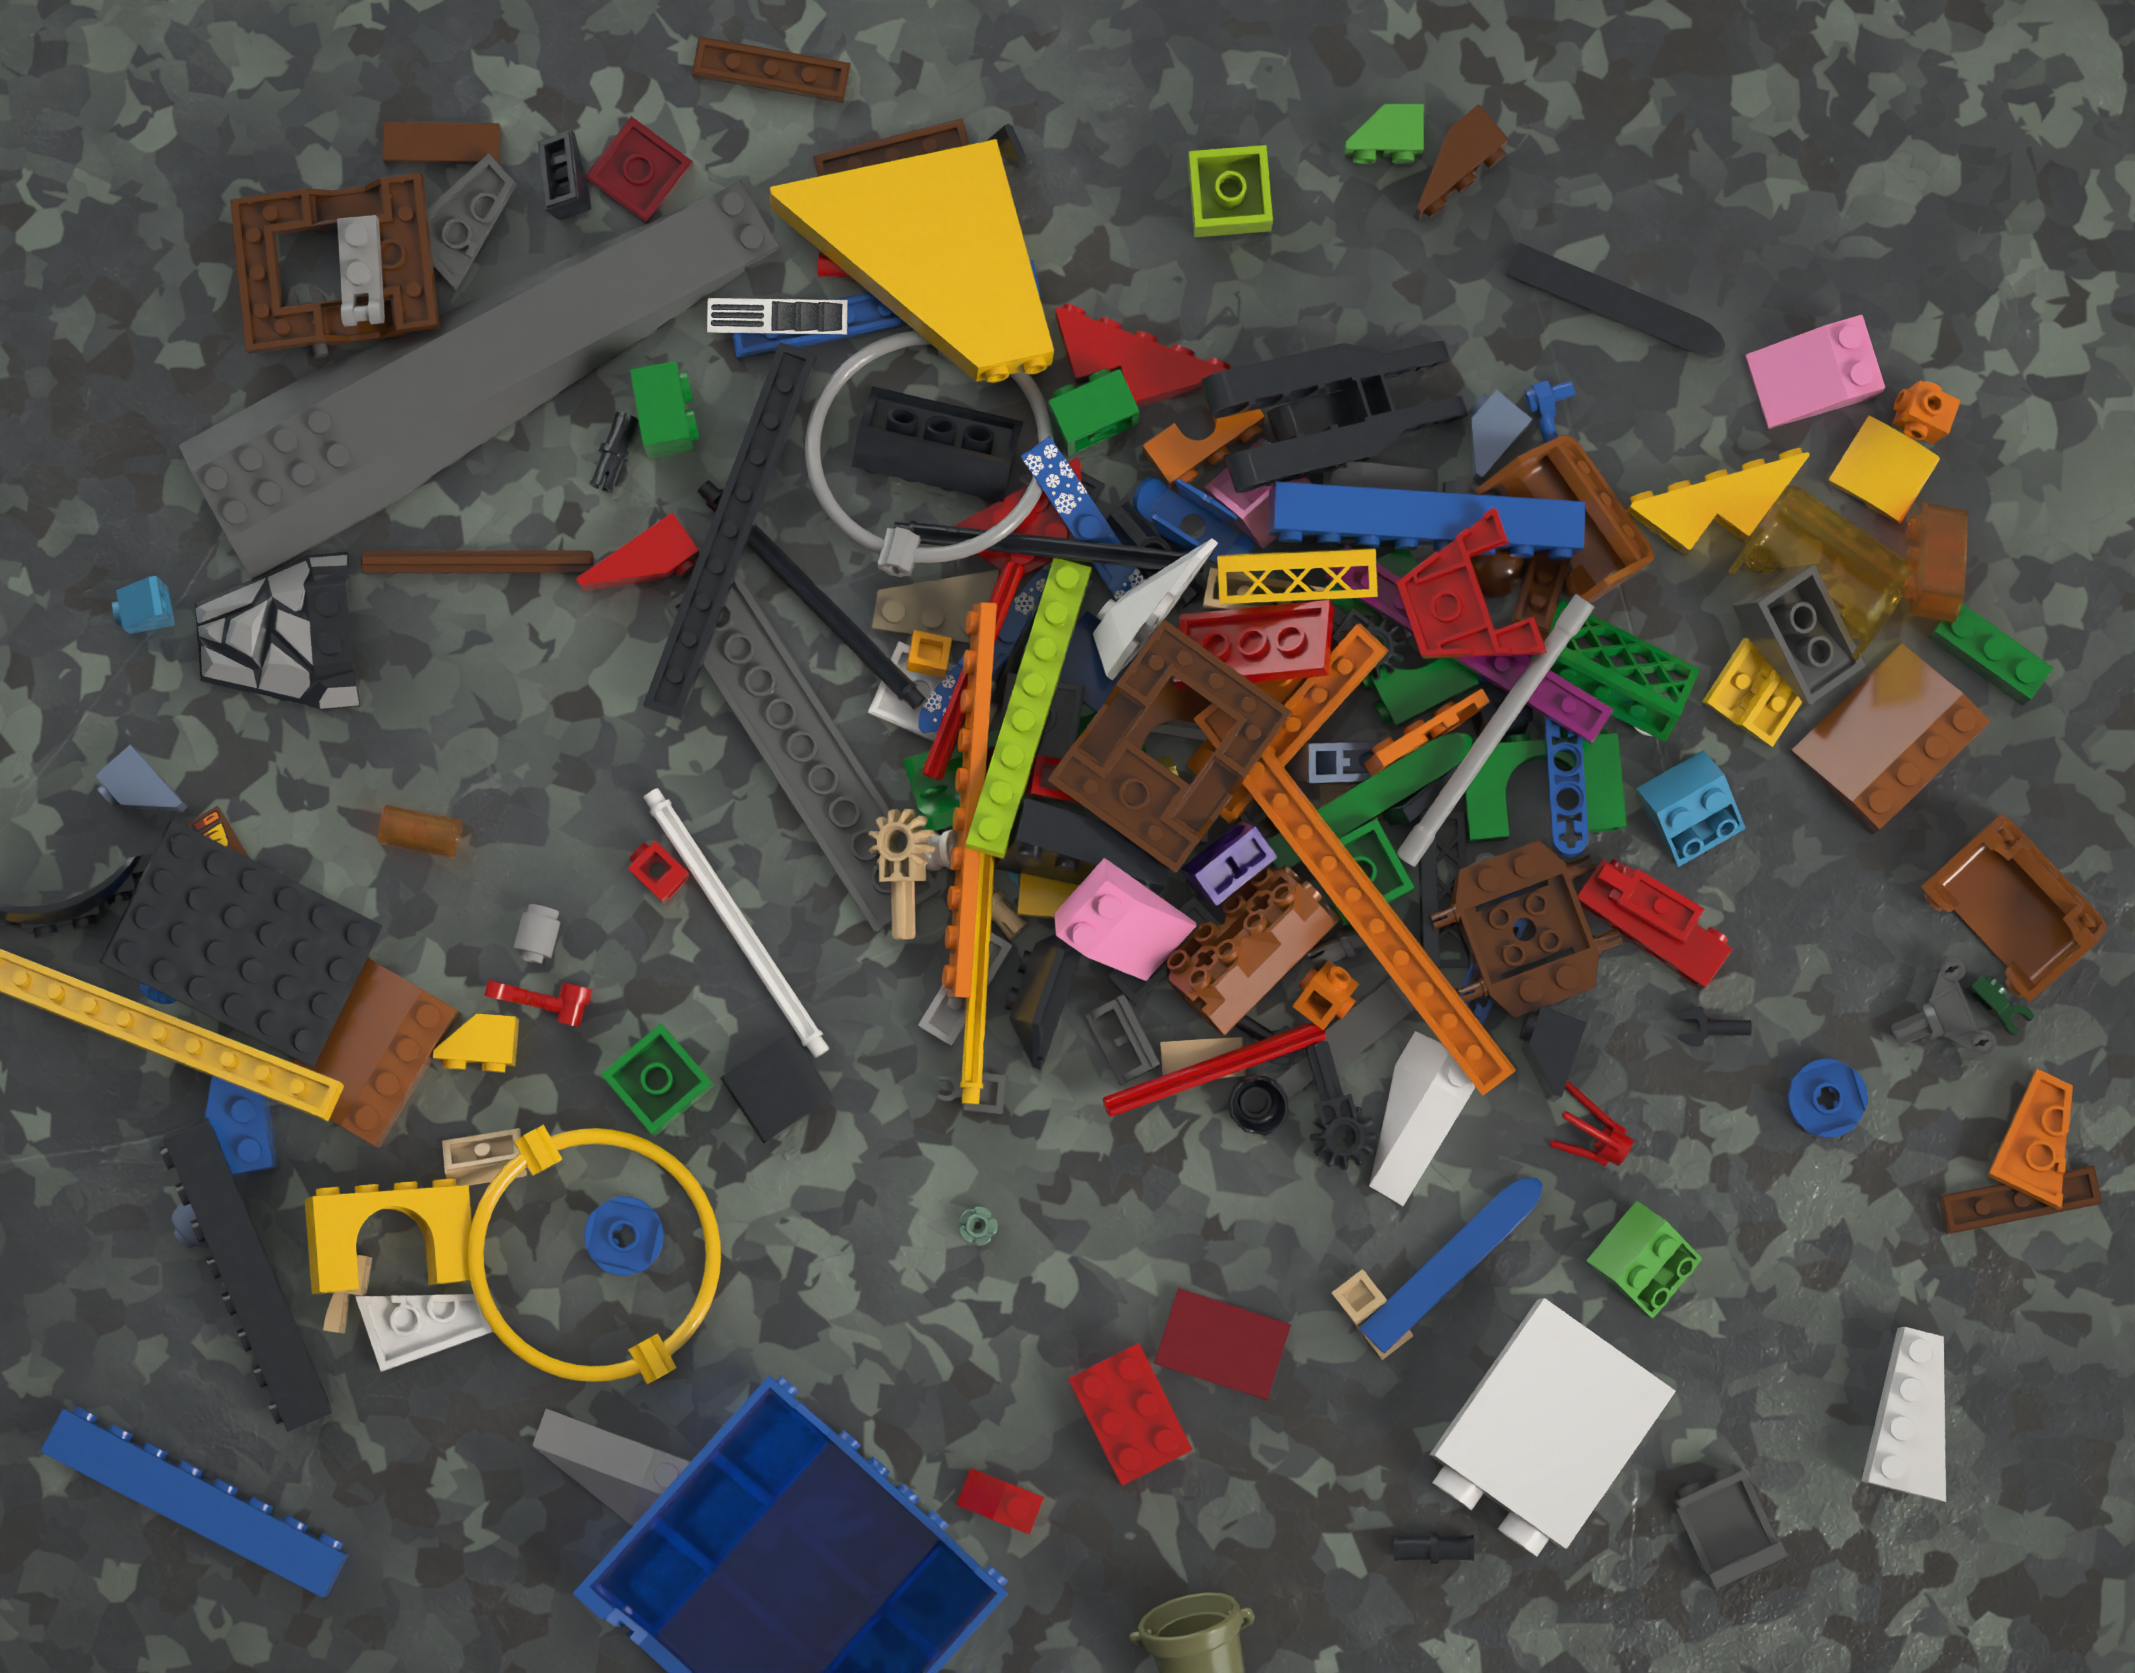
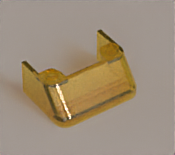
M1792 485L1785 487L1728 570L1734 576L1744 561L1749 568L1758 573L1774 572L1778 566L1785 570L1788 567L1815 564L1834 604L1842 609L1840 616L1851 638L1860 640L1851 655L1857 661L1889 619L1915 575L1913 567L1903 557L1807 491Z

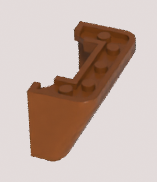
M2003 814L1996 816L1921 886L1925 891L1924 897L1935 910L1941 911L1943 909L1947 912L1954 910L2007 966L2005 969L2007 976L2005 980L2006 986L2018 998L2023 996L2028 1002H2031L2095 946L2107 930L2106 922L2097 910L2022 830Z

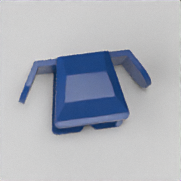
M1153 476L1144 479L1137 487L1133 497V507L1143 519L1155 526L1162 539L1182 552L1185 550L1191 552L1208 540L1214 539L1218 544L1207 560L1217 566L1218 555L1253 553L1255 547L1254 540L1226 525L1236 521L1238 516L1181 479L1177 478L1175 481L1181 496ZM1196 515L1203 519L1206 529L1201 537L1194 539L1181 531V522L1187 516Z

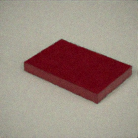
M1178 1288L1154 1364L1268 1400L1291 1324Z

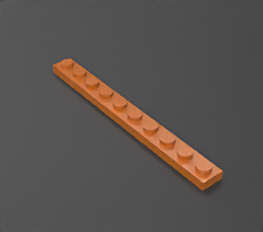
M980 602L974 604L973 611H968L966 617V634H971L970 650L965 651L963 658V672L968 674V687L963 689L960 701L961 712L966 713L965 729L961 728L958 735V751L963 752L962 768L957 769L955 777V789L961 793L960 807H955L953 813V830L958 831L957 847L953 846L950 854V868L955 870L954 886L949 887L947 897L948 909L953 910L952 925H948L945 931V948L950 949L949 965H944L942 973V986L947 988V997L971 998L980 852L966 849V840L985 782L997 603Z

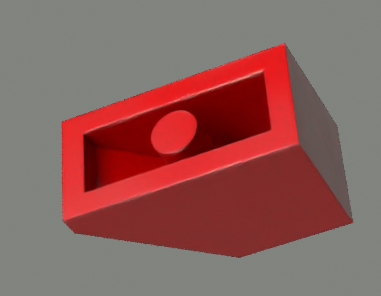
M970 1468L956 1505L1030 1535L1044 1497Z

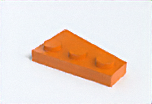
M1480 689L1457 704L1454 701L1447 703L1433 713L1435 717L1426 723L1423 719H1420L1402 731L1405 736L1395 742L1392 737H1389L1371 748L1374 755L1364 763L1371 776L1376 775L1426 743L1446 735L1465 724L1485 707L1490 700L1483 689Z
M2039 1069L2033 1072L1987 1174L1988 1177L2057 1210L2062 1208L2063 1201L2062 1184L2066 1168L2065 1151L2070 1124L2073 1085Z

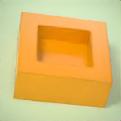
M914 630L906 670L944 678L952 638Z

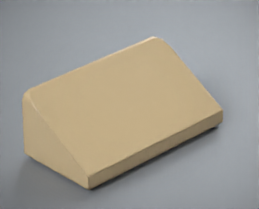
M520 1128L443 1140L446 1178L456 1179L457 1186L492 1182L501 1169L519 1154L513 1141L522 1137ZM527 1168L518 1174L516 1178L526 1176Z

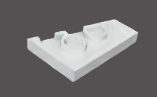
M474 1294L355 1296L381 1372L493 1333L481 1313Z

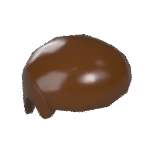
M1495 550L1493 555H1476L1471 557L1482 593L1487 598H1503L1516 591L1521 584L1525 572L1523 558L1510 556V551Z

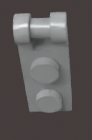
M376 215L337 219L342 323L344 327L357 326L359 321H370L371 324L384 323L379 218ZM369 296L368 305L357 306V297Z

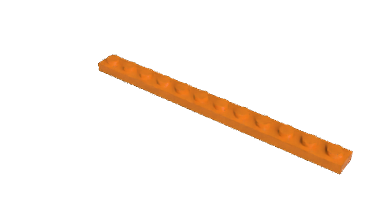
M1213 703L1193 718L1216 749L1236 723L1234 718ZM1267 747L1243 781L1244 786L1481 1095L1484 1096L1514 1073L1516 1069L1272 751Z

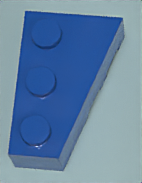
M212 1077L205 1118L209 1117L234 1177L279 1169L268 1098Z

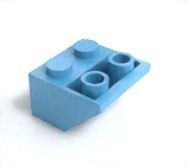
M1704 750L1636 788L1649 820L1678 867L1746 829L1725 774Z

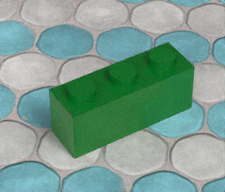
M1956 600L1948 608L1928 636V639L2022 706L2033 698L2053 670V667L1959 600Z

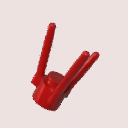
M1567 1080L1565 1089L1609 1129L1603 1127L1600 1131L1582 1119L1564 1111L1562 1117L1596 1138L1593 1148L1598 1150V1152L1556 1140L1549 1142L1550 1147L1594 1160L1606 1167L1609 1161L1620 1166L1630 1151L1634 1139L1625 1135L1626 1128L1615 1123Z

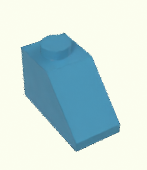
M157 576L147 577L116 590L118 601L112 602L116 625L122 624V628L128 634L175 626L169 588Z

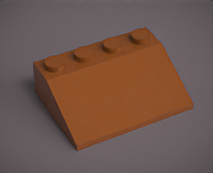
M1902 643L1803 738L1791 752L1873 835L1894 817L1991 721L1964 693Z
M367 958L314 1067H309L297 1060H294L293 1064L341 1082L344 1088L329 1119L373 1146L380 1148L434 1059L433 1050L445 1041L461 1013Z

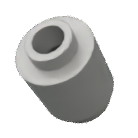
M536 904L528 905L527 912L522 913L513 947L514 950L520 952L519 959L542 964L543 958H552L561 923L557 920L559 911Z

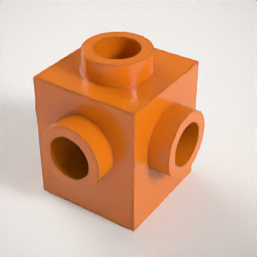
M1920 380L1907 390H1901L1893 406V409L1897 412L1892 425L1903 430L1904 434L1909 438L1924 440L1933 445L1950 433L1961 400L1943 392L1942 388L1935 383Z
M1328 960L1319 972L1312 967L1298 985L1304 991L1292 1007L1324 1030L1336 1015L1343 1019L1355 1004L1356 1000L1351 995L1359 983L1352 979L1345 969L1335 966Z

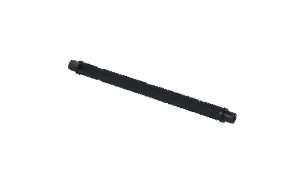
M708 480L697 492L707 501L706 505L716 512L724 490H719ZM755 524L747 545L898 696L897 698L900 701L904 700L913 710H916L926 700V697L916 688L917 684L914 681L912 682L891 659L887 658L881 652V649Z
M916 521L894 523V528L908 529L912 533L919 535L921 539L920 544L938 546L957 544L987 531L916 523ZM1010 533L995 545L984 550L1157 570L1164 569L1190 552L1186 550L1182 552ZM1205 563L1202 565L1198 573L1204 572Z

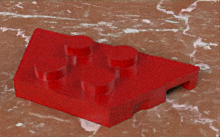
M1077 457L1069 461L1068 464L1082 484V463ZM1029 484L1005 497L1003 502L998 501L953 527L989 530L1014 509L1025 494ZM1044 491L1030 514L1011 532L1076 540ZM984 550L977 553L978 556L999 570L1002 569L1006 560L1019 563L1024 567L1021 579L1053 562V558Z

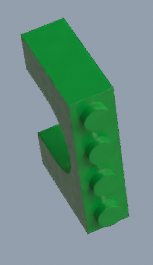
M1397 549L1376 560V563L1400 578H1403L1418 566L1410 550ZM1334 585L1329 591L1341 589ZM1356 598L1328 599L1346 613L1349 609L1354 608L1363 616L1370 613L1373 617L1376 612ZM1451 657L1441 658L1425 667L1414 670H1403L1394 667L1395 672L1390 675L1379 665L1381 673L1379 680H1373L1371 672H1369L1361 681L1365 690L1372 688L1378 700L1373 703V706L1383 724L1389 722L1393 730L1475 689L1479 684L1472 670Z
M1602 728L1592 745L1582 739L1588 833L1623 831L1627 827L1618 733L1608 734L1607 728ZM1560 731L1559 741L1552 740V745L1562 742L1576 744L1574 738L1567 741L1566 731ZM1529 734L1511 735L1506 737V743H1498L1463 794L1467 844L1506 841L1509 838L1506 805L1508 779L1511 773L1522 764L1534 760H1546L1545 739L1530 740ZM1478 738L1472 739L1473 742H1472L1471 747L1473 746V744L1476 742V740H1477ZM1561 751L1554 756V762L1563 766L1568 771H1571L1576 766L1575 756L1569 751Z

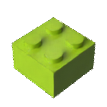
M1266 145L1189 151L1188 172L1194 237L1271 231L1273 215Z

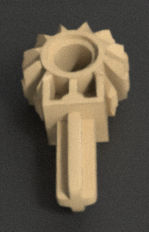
M898 809L889 810L888 819L885 817H878L876 819L880 831H870L868 834L869 837L877 840V845L872 846L868 851L871 854H881L876 864L879 866V882L891 881L892 936L897 940L913 939L916 935L915 881H926V865L929 863L924 852L933 853L936 850L933 845L927 844V839L935 835L934 830H923L928 819L925 816L915 818V811L913 809H904L902 813ZM901 832L906 835L908 842L903 852L897 846V837Z

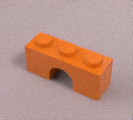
M1206 401L1205 409L1208 411V413H1209L1210 416H1211V413H1210V410H1209V407H1208V404H1207V401ZM1258 409L1213 419L1215 423L1214 432L1208 438L1199 441L1185 437L1174 423L1145 443L1142 453L1169 489L1176 485L1175 481L1177 478L1190 484L1199 476L1196 470L1208 462L1212 466L1220 463L1225 459L1224 455L1226 453L1227 455L1231 454L1228 448L1239 440L1246 444L1257 437L1263 431L1260 427L1264 424L1265 420L1263 412Z

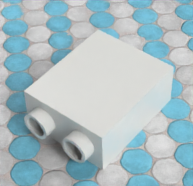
M1539 1299L1429 1456L1444 1466L1432 1483L1470 1510L1474 1508L1483 1494L1509 1512L1498 1530L1536 1557L1548 1540L1559 1548L1567 1549L1676 1391L1547 1299Z

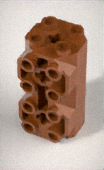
M1286 864L1281 869L1270 870L1269 867L1263 868L1224 901L1225 924L1217 926L1212 922L1201 924L1168 957L1167 967L1170 969L1168 983L1222 1037L1340 920V917L1327 904L1324 903L1322 906L1319 904L1322 895L1309 882L1305 881L1302 885L1299 884L1301 879Z

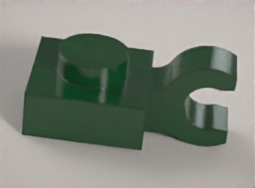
M1982 975L1965 989L1992 1017L1995 1016L2002 1023L2005 1031L2012 1036L2020 1033L2018 1028L2012 1023V1018L2015 1014L2022 1015L2028 1022L2034 1018L2029 1008L2021 1005H2009L2010 1002L2004 997L2007 994L2006 989L1993 977L1987 980Z

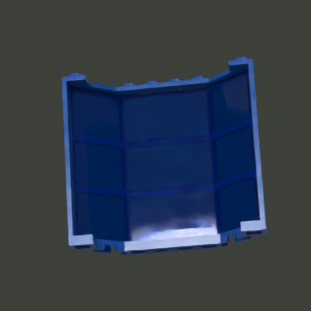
M781 1375L777 1380L772 1376H768L572 1593L602 1621L607 1620L614 1627L617 1625L620 1629L624 1625L629 1627L631 1630L626 1635L668 1673H938L1008 1595L1009 1591L1003 1587L1008 1580L991 1565L985 1570L945 1532L950 1526L933 1510L926 1515L915 1505L920 1498L904 1483L898 1488L895 1487L886 1478L890 1471L874 1456L869 1461L863 1458L857 1452L861 1444L844 1429L839 1435L795 1397L799 1391Z

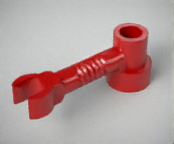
M488 980L484 996L559 1013L558 1022L580 1027L585 1004H590L593 989L562 982L559 997Z

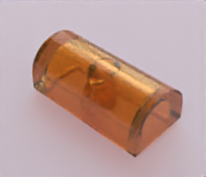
M385 805L379 825L378 843L456 859L464 820Z

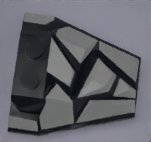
M336 552L307 555L297 561L195 603L200 681L247 693H258L285 702L286 700L319 710L360 707L358 668L354 665L348 596V592L352 591L349 553Z

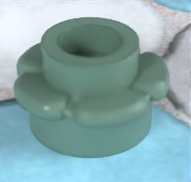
M975 1207L974 1210H966L959 1220L961 1224L959 1233L963 1240L968 1243L974 1242L977 1246L989 1243L991 1236L995 1235L998 1229L996 1218L992 1217L991 1211L985 1207ZM976 1222H980L982 1224V1228L980 1230H976L974 1228V1224Z

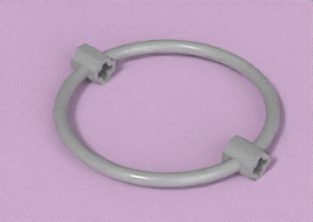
M915 330L882 338L867 345L841 364L821 389L809 416L805 436L807 473L813 492L821 507L834 524L852 540L880 554L878 569L897 577L911 576L914 563L953 561L977 554L1007 537L1025 520L1043 492L1035 477L1032 476L1031 482L1021 500L997 525L972 539L948 546L930 548L919 547L920 536L908 529L899 527L894 529L888 528L885 539H882L862 528L842 510L827 485L821 463V433L828 409L842 386L857 371L874 359L901 348L931 344ZM938 350V356L945 358L948 362L953 363L949 358H947L943 353H941ZM1025 372L1010 374L1030 403L1037 425L1038 443L1048 436L1054 442L1050 412L1037 384Z

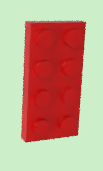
M1330 600L1180 614L1178 630L1252 683L1328 676L1334 607ZM1174 676L1173 683L1178 690L1192 689Z

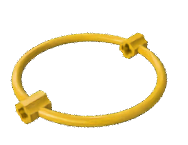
M542 1125L513 1141L519 1154L501 1169L487 1187L475 1212L468 1243V1270L471 1286L481 1313L492 1331L505 1346L528 1364L546 1373L565 1379L603 1382L641 1374L647 1385L676 1369L677 1367L671 1356L690 1339L704 1320L717 1289L721 1266V1242L718 1224L712 1206L696 1178L676 1157L662 1147L645 1138L618 1130L601 1128L578 1129L550 1136L545 1126ZM586 1144H603L626 1148L653 1160L668 1171L691 1199L699 1216L705 1241V1268L702 1284L696 1301L682 1324L664 1342H662L657 1333L627 1350L632 1358L631 1360L605 1366H585L563 1362L545 1355L521 1339L498 1311L491 1296L484 1269V1243L488 1223L500 1196L508 1185L526 1168L534 1176L563 1160L558 1150Z

